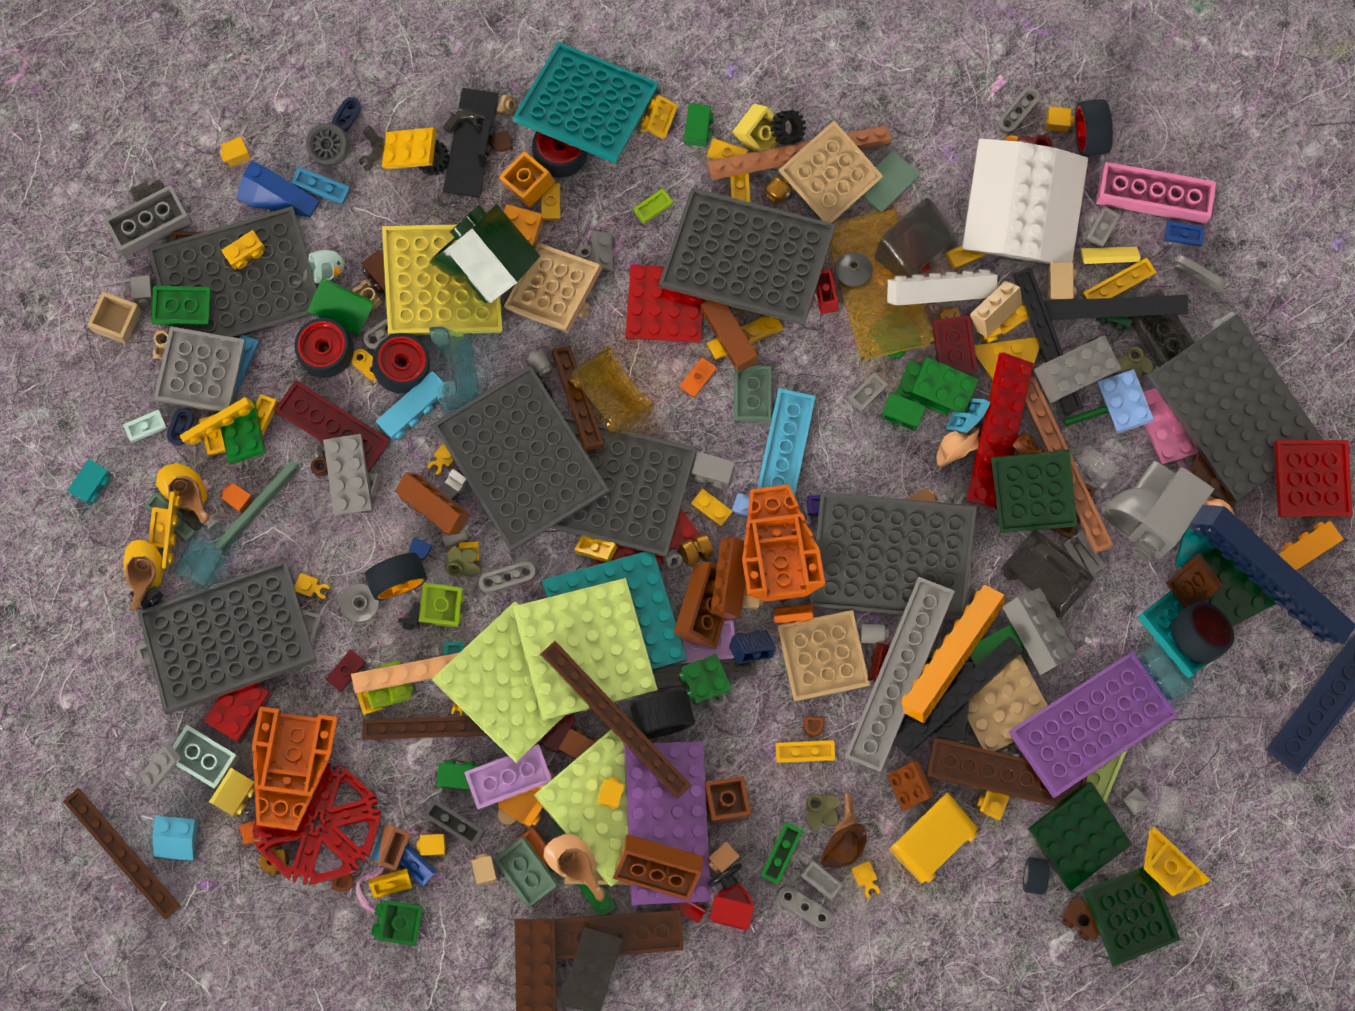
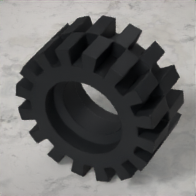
M795 110L776 113L777 116L772 118L775 121L771 122V125L774 126L770 128L771 131H774L772 136L777 137L775 141L785 145L796 144L798 141H801V136L805 135L803 130H806V127H803V124L806 122L801 120L803 116L799 115V112ZM787 120L791 123L790 134H787L785 130Z
M437 139L434 152L439 154V160L433 163V165L418 166L420 171L422 170L424 174L428 172L431 176L432 173L438 175L439 171L443 173L444 168L447 169L449 161L447 147L444 146V143H439Z

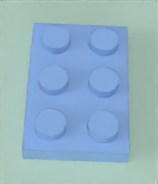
M1134 369L1098 381L1099 389L1117 434L1154 422Z

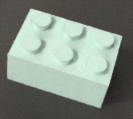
M188 725L185 726L172 746L181 757L176 766L216 790L230 768H234L240 759L238 755Z

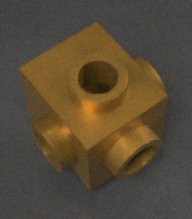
M275 846L272 853L283 864L290 866L288 849L278 850V846ZM261 855L258 858L259 868L262 869V872H268L269 876L281 874L265 857Z

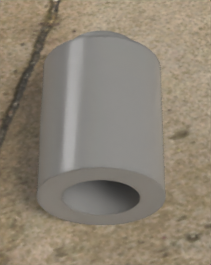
M464 526L460 534L446 535L441 531L446 548L459 545L460 542H468V537H471L468 526Z
M861 624L860 643L884 644L885 640H888L889 630L885 629V625Z

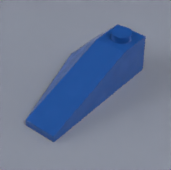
M253 160L242 176L236 197L253 208L260 207L270 209L271 211H278L293 206L295 215L311 217L320 203L318 199Z

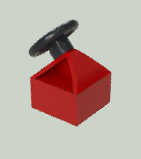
M739 863L708 882L709 887L721 883L724 891L714 897L709 921L747 931L754 904L744 887L738 884L736 877H733V874L742 869V864Z

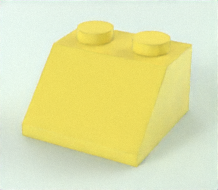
M753 104L732 131L739 141L753 152L772 149L778 144L775 141L777 137L772 136L774 131L770 129L774 126L771 125V122L775 121L772 119L775 115L767 106Z
M230 768L209 802L230 815L237 817V815H241L246 808L245 803L248 798H252L255 794L254 781Z

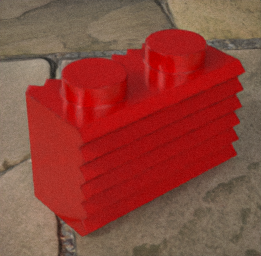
M831 269L822 270L816 289L821 314L837 312L839 310V301Z

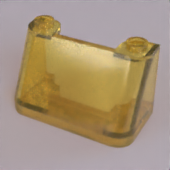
M608 345L573 370L571 381L577 389L581 388L607 422L605 424L607 429L611 433L615 432L618 434L654 413V403L649 397L645 399L644 393L638 390L624 372L620 362L616 361L613 356L614 352Z

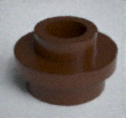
M318 457L312 461L311 470L315 475L324 476L328 473L326 458ZM323 464L324 468L322 470H318V465Z

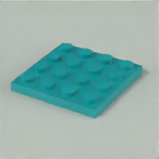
M1171 590L1137 616V618L1152 634L1155 641L1162 646L1167 655L1176 663L1180 671L1187 678H1190L1205 663L1202 664L1191 660L1180 650L1173 638L1172 622L1185 608ZM1193 620L1198 633L1208 643H1211L1212 639L1203 626Z

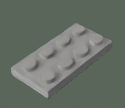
M362 434L323 440L334 516L373 510Z

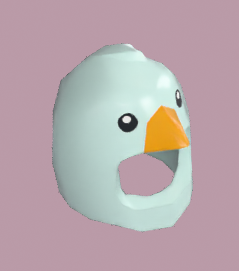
M320 250L309 254L308 260L315 283H320L322 277L332 280L344 270L345 262L335 251Z

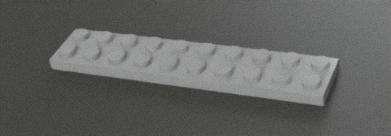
M918 577L845 758L882 773L894 740L906 715L903 713L901 701L906 693L909 694L913 682L922 675L923 668L928 661L954 597V590Z

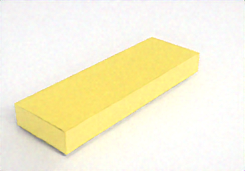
M1137 246L1081 248V257L1084 264L1140 262V253Z

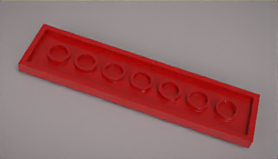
M1004 352L999 353L988 400L991 403L985 414L966 498L967 501L997 510L991 458L1014 455L1015 448L1013 443L1018 437L1034 365L1032 362Z

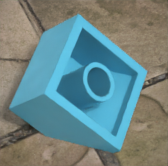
M155 816L152 834L154 857L194 861L199 821L195 819Z

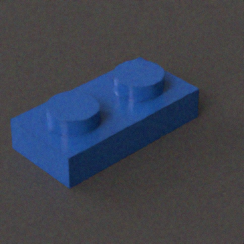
M1167 221L1164 241L1201 247L1205 227Z
M409 844L405 846L399 864L404 869L407 868L408 873L422 886H425L437 870Z

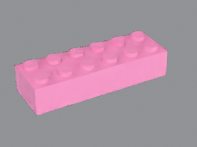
M1105 162L1101 169L1096 204L1206 224L1212 213L1216 182Z

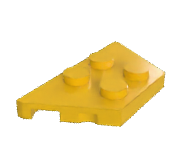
M1036 337L974 345L978 363L987 371V375L992 382L999 353L1004 352L1035 363L1039 350Z
M1156 827L1149 830L1143 869L1168 893L1175 896L1210 881Z

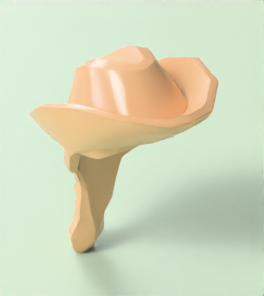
M973 427L967 433L958 431L948 433L940 443L936 455L938 467H944L957 459L965 457L970 451L978 449L980 437L977 436L979 429Z

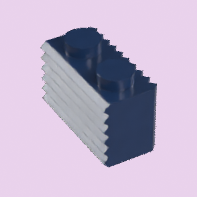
M766 629L764 631L755 630L747 634L737 633L732 637L729 649L732 655H734L737 664L773 658L777 648Z

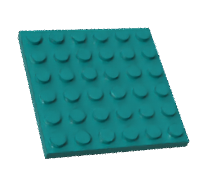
M558 42L513 116V122L616 164L647 109L651 98H653L657 91L659 83Z
M642 552L546 578L541 581L545 596L548 598L626 578L652 670L687 660L681 638L673 634L676 622L655 554Z

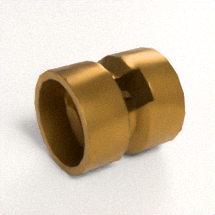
M706 534L694 537L693 541L689 539L679 543L680 554L687 566L698 563L699 559L704 561L714 556L712 544Z

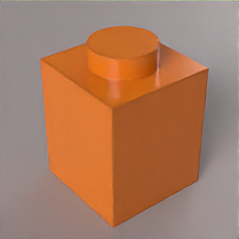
M231 483L230 486L227 485L221 494V499L241 514L246 511L254 500L249 493L234 483Z

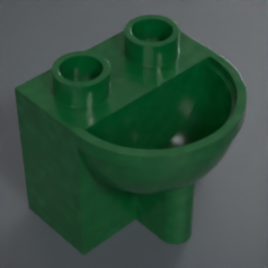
M495 204L487 212L478 205L450 231L454 238L438 251L429 262L433 267L436 266L448 276L464 278L484 303L488 301L491 303L514 286L539 259L540 255L498 204Z

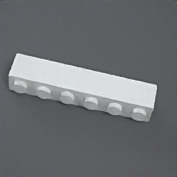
M979 270V273H974L973 271H962V274L946 272L944 276H940L938 273H930L929 277H923V275L918 274L912 275V278L895 276V279L888 280L887 302L894 305L984 299L997 289V275L990 273V270Z

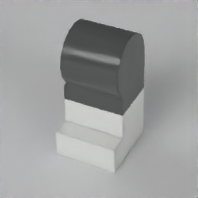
M452 469L439 491L454 502L468 482L464 476Z

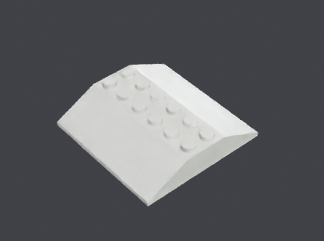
M979 139L962 250L1048 265L1051 262L1072 263L1088 157L1058 148L1024 142Z

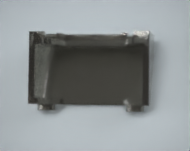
M925 198L883 235L874 258L895 276L912 278V275H922L923 266L941 250H953L958 244V236L936 205L929 198Z
M1033 530L1000 569L1008 580L1019 579L1032 591L1040 588L1055 612L1056 617L1059 619L1064 616L1094 580V577L1085 568L1038 530Z

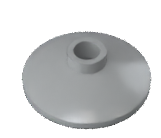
M366 584L351 585L343 592L340 599L342 613L346 618L354 622H364L371 619L379 607V600L373 598ZM359 601L364 602L362 607H357Z

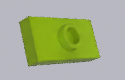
M662 188L635 206L633 212L644 225L671 207L674 202Z

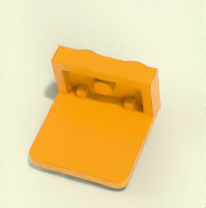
M538 787L498 803V808L528 829L531 825L536 826L542 817L539 813L544 808L534 796L540 788Z

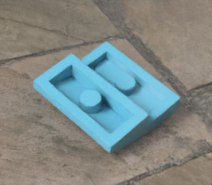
M971 398L965 413L952 412L946 430L967 433L981 420L991 402L985 399Z

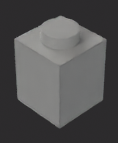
M150 275L130 277L133 301L140 306L149 305L153 300L154 286Z

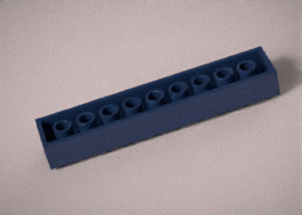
M1202 505L1190 523L1195 528L1197 534L1206 537L1212 547L1219 549L1224 558L1236 564L1235 567L1239 571L1245 572L1251 582L1262 587L1263 593L1272 596L1275 599L1274 602L1278 606L1285 608L1289 616L1300 621V625L1304 629L1311 631L1316 640L1320 642L1327 641L1332 644H1345L1355 629L1353 621L1225 506Z

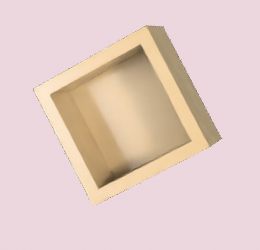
M102 291L87 326L94 333L127 345L142 310L138 304Z

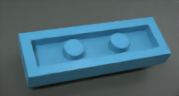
M298 167L291 182L302 190L340 205H344L351 190L347 185Z

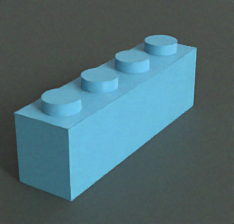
M431 371L420 384L413 387L376 420L377 426L392 442L396 439L400 440L410 426L414 427L419 423L420 417L424 414H429L438 401L442 402L447 398L448 387Z

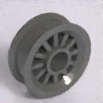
M319 124L307 136V152L317 163L327 166L339 164L346 158L349 152L350 143L347 134L340 127L333 124ZM327 140L331 141V147L329 149H325L324 143Z

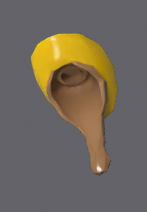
M178 463L165 465L157 473L156 485L161 494L169 501L170 492L179 491L181 503L178 508L184 511H195L200 522L206 524L209 520V514L204 509L207 491L200 475L190 467Z
M145 540L131 541L125 548L124 574L127 583L134 592L130 605L132 612L140 609L141 601H143V598L154 586L158 588L164 573L162 555L155 545Z

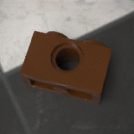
M1073 897L1059 917L1063 919L1062 923L1070 929L1073 927L1079 931L1078 935L1083 940L1095 941L1100 933L1091 910L1078 897ZM1080 915H1084L1087 918L1085 926H1081L1078 922Z

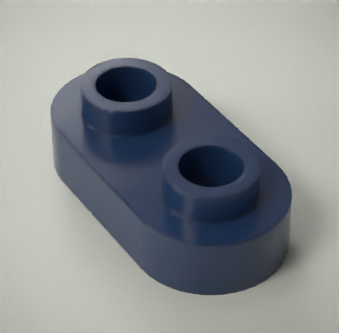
M354 97L346 98L332 119L333 125L340 127L344 132L348 131L361 112L359 100ZM354 106V110H349L350 107ZM341 122H346L343 126L339 125Z
M181 408L173 416L167 438L174 446L184 444L181 438L176 440L175 436L183 434L192 428L194 416L190 410ZM183 417H188L186 422H182Z

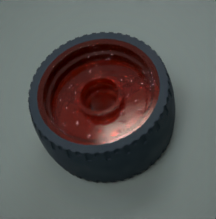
M1197 601L1182 610L1172 622V635L1176 644L1186 656L1198 663L1207 664L1218 659L1234 643V631L1228 618L1211 603Z

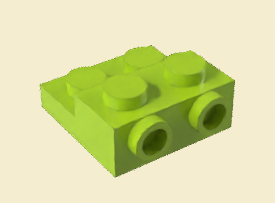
M423 583L419 622L456 628L462 621V612H460V605L464 602L462 588Z
M400 660L387 664H383L380 667L374 669L399 665L401 663ZM409 683L366 692L371 710L407 701L412 697L413 687Z

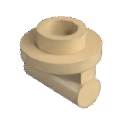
M502 95L496 112L501 115L512 114L516 108L515 99L509 95Z

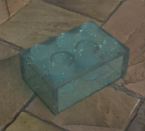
M1158 642L1137 655L1139 661L1170 704L1195 689L1191 677L1187 678L1180 671L1176 663L1167 655Z

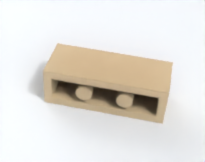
M1004 281L970 314L973 331L989 337L1023 304L1020 287Z

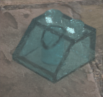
M190 539L173 573L200 586L209 588L215 580L218 569L224 563L226 553L208 543Z

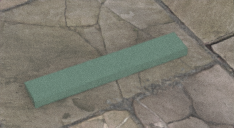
M291 460L216 542L214 546L221 553H224L298 472L300 467L295 461Z

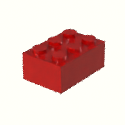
M253 684L219 696L204 722L241 744L257 719L259 706L265 707L273 694L260 685Z

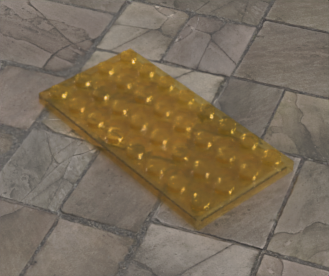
M896 208L832 222L836 224V229L829 250L834 267L839 257L843 254L859 252L869 258L873 268L871 278L861 286H846L838 280L860 359H869L934 344L935 339L924 303L894 305L887 302L889 279H895V276L912 278V275H915ZM851 265V267L857 268V265Z

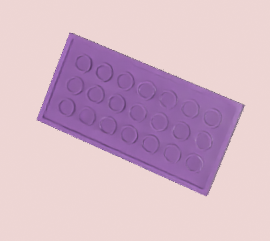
M1132 651L1020 723L1008 733L1049 793L1055 798L1176 718L1178 714Z
M703 741L653 743L692 785L679 799H676L624 744L628 835L703 856L702 873L690 900L630 884L631 905L711 901V891L708 886L710 872L708 865L709 852Z

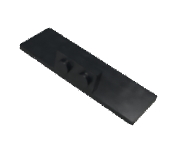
M462 88L443 187L444 193L480 197L487 156L491 154L492 146L490 145V140L494 138L495 128L493 123L498 93Z

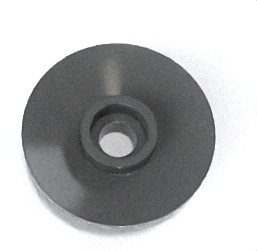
M845 253L839 257L835 264L836 277L846 286L858 287L865 284L871 278L873 270L871 261L862 253ZM851 265H857V268H852Z

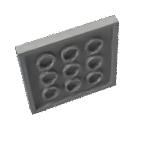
M170 326L154 400L220 412L231 406L245 348V339Z

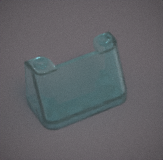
M443 326L430 327V337L434 344V349L442 350L445 357H449L452 380L440 384L438 388L439 401L444 413L455 411L480 396L472 342L467 335Z

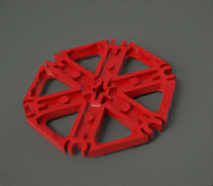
M331 763L327 764L326 770H324L318 783L313 803H309L297 831L257 826V821L255 820L252 830L253 837L262 838L260 842L255 843L257 851L289 881L292 876L293 883H296L297 878L300 876L304 878L303 885L308 883L310 886L353 874L355 871L350 866L352 865L358 871L359 866L356 864V861L361 860L366 863L365 856L368 859L370 857L381 820L380 808L372 809L374 805L378 804V800L345 767L341 774L340 765H338L336 771H331ZM343 783L349 784L362 796L360 801L333 808L339 786ZM320 815V823L322 825H318L315 830L312 822H316ZM361 822H367L370 825L365 844L361 847L352 842L339 828ZM301 839L292 866H286L272 853L275 846ZM322 843L342 861L340 868L324 873H317L315 871Z

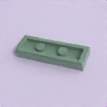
M155 492L144 507L152 513V507L168 509L169 501L158 492ZM177 509L176 515L179 516V521L174 532L189 542L200 530V527Z

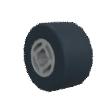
M1028 857L1023 873V890L1026 893L1043 895L1046 892L1049 880V862L1047 859Z

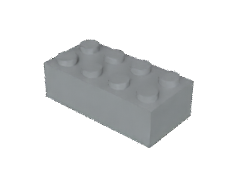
M171 185L103 219L125 258L172 234V231H178L192 224Z
M1105 335L1040 365L1034 369V372L1051 404L1121 370V367Z
M1040 588L1023 594L1002 606L1040 675L1078 656L1075 647L1070 642L1064 628L1061 626L1055 612Z

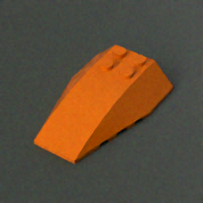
M789 484L751 489L742 563L747 595L764 601L805 597L825 585L820 549L817 543H815L813 534L805 522L804 515L799 509Z
M259 706L252 742L257 826L297 831L331 757L338 717L318 714V717L315 718L285 714L276 708Z

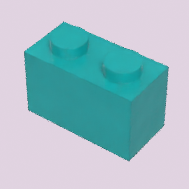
M88 459L67 491L91 506L100 498V492L103 487L108 486L112 474L104 467Z

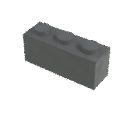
M435 799L432 800L423 815L426 819L474 849L485 834L483 829Z

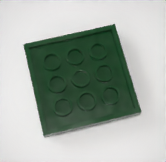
M1070 450L991 458L1000 533L1078 526Z
M1212 548L1201 554L1224 585L1205 602L1211 603L1220 609L1228 618L1232 627L1276 604L1274 602L1275 599L1263 593L1262 587L1251 582L1245 572H1241L1235 567L1236 564L1224 558L1219 549ZM1212 617L1213 622H1214L1216 628L1218 629V625H1217L1215 619Z
M1090 781L1027 828L1066 889L1070 892L1132 845L1096 787Z
M1143 867L1083 890L1112 966H1117L1181 940L1158 882Z

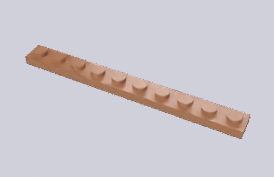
M886 125L846 133L860 150L891 144V136ZM810 141L708 161L707 168L711 180L783 166Z
M1035 376L1030 378L1025 405L1047 452L1069 450ZM1070 453L1077 517L1083 530H1085V535L1094 554L1112 548L1113 543Z

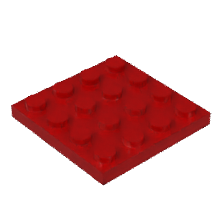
M631 264L625 338L701 343V304H703V299L659 288V282L665 266Z
M1348 440L1274 441L1278 517L1353 516Z

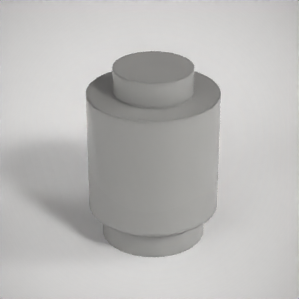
M536 349L529 353L527 361L540 379L547 377L553 372L552 365L543 350L539 351Z

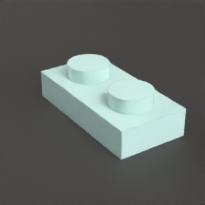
M160 410L123 424L131 443L167 429Z

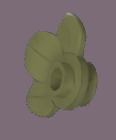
M1130 347L1125 355L1117 359L1121 370L1116 373H1123L1134 369L1138 381L1143 373L1150 374L1153 372L1151 360L1145 357L1143 350L1139 347ZM1131 354H1136L1138 358L1133 359Z
M457 546L449 549L447 553L448 560L445 563V569L448 574L458 576L462 573L466 576H471L480 572L481 567L474 563L477 557V550L466 548L461 551Z
M819 794L810 795L805 803L808 810L806 819L809 826L817 831L822 823L829 826L837 825L838 817L834 809L841 802L833 795H825L823 797ZM812 801H818L819 806L817 808H814L812 806Z

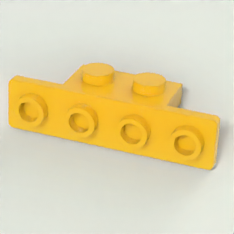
M179 491L170 492L168 509L152 507L148 542L155 545V547L164 548L163 569L169 568L174 562L172 548L176 544L177 538L174 531L179 521V516L176 515L177 507L181 503Z

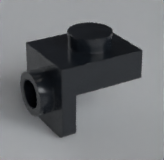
M154 586L146 593L143 601H141V607L146 609L157 605L164 595Z
M414 601L410 620L398 619V623L402 625L403 629H419L420 602Z

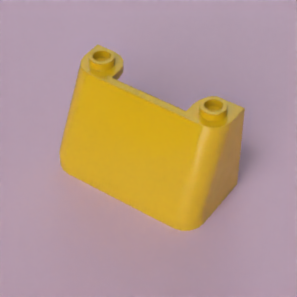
M946 793L888 850L921 884L925 881L930 883L936 877L934 872L967 840L971 842L978 835L976 832L978 827L957 802Z

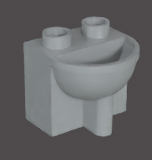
M1152 461L1133 489L1119 493L1111 501L1106 502L1102 508V513L1117 531L1134 542L1131 549L1138 556L1148 561H1151L1153 557L1160 560L1177 544L1214 488L1183 467L1174 473L1159 462Z

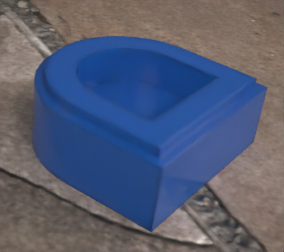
M414 537L409 547V552L417 553L419 558L423 560L428 556L432 545Z

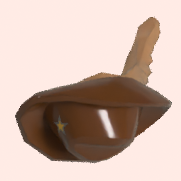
M845 793L844 819L837 825L821 854L820 863L823 866L841 868L853 864L862 855L867 843L866 829L862 824H856L853 797L849 793Z

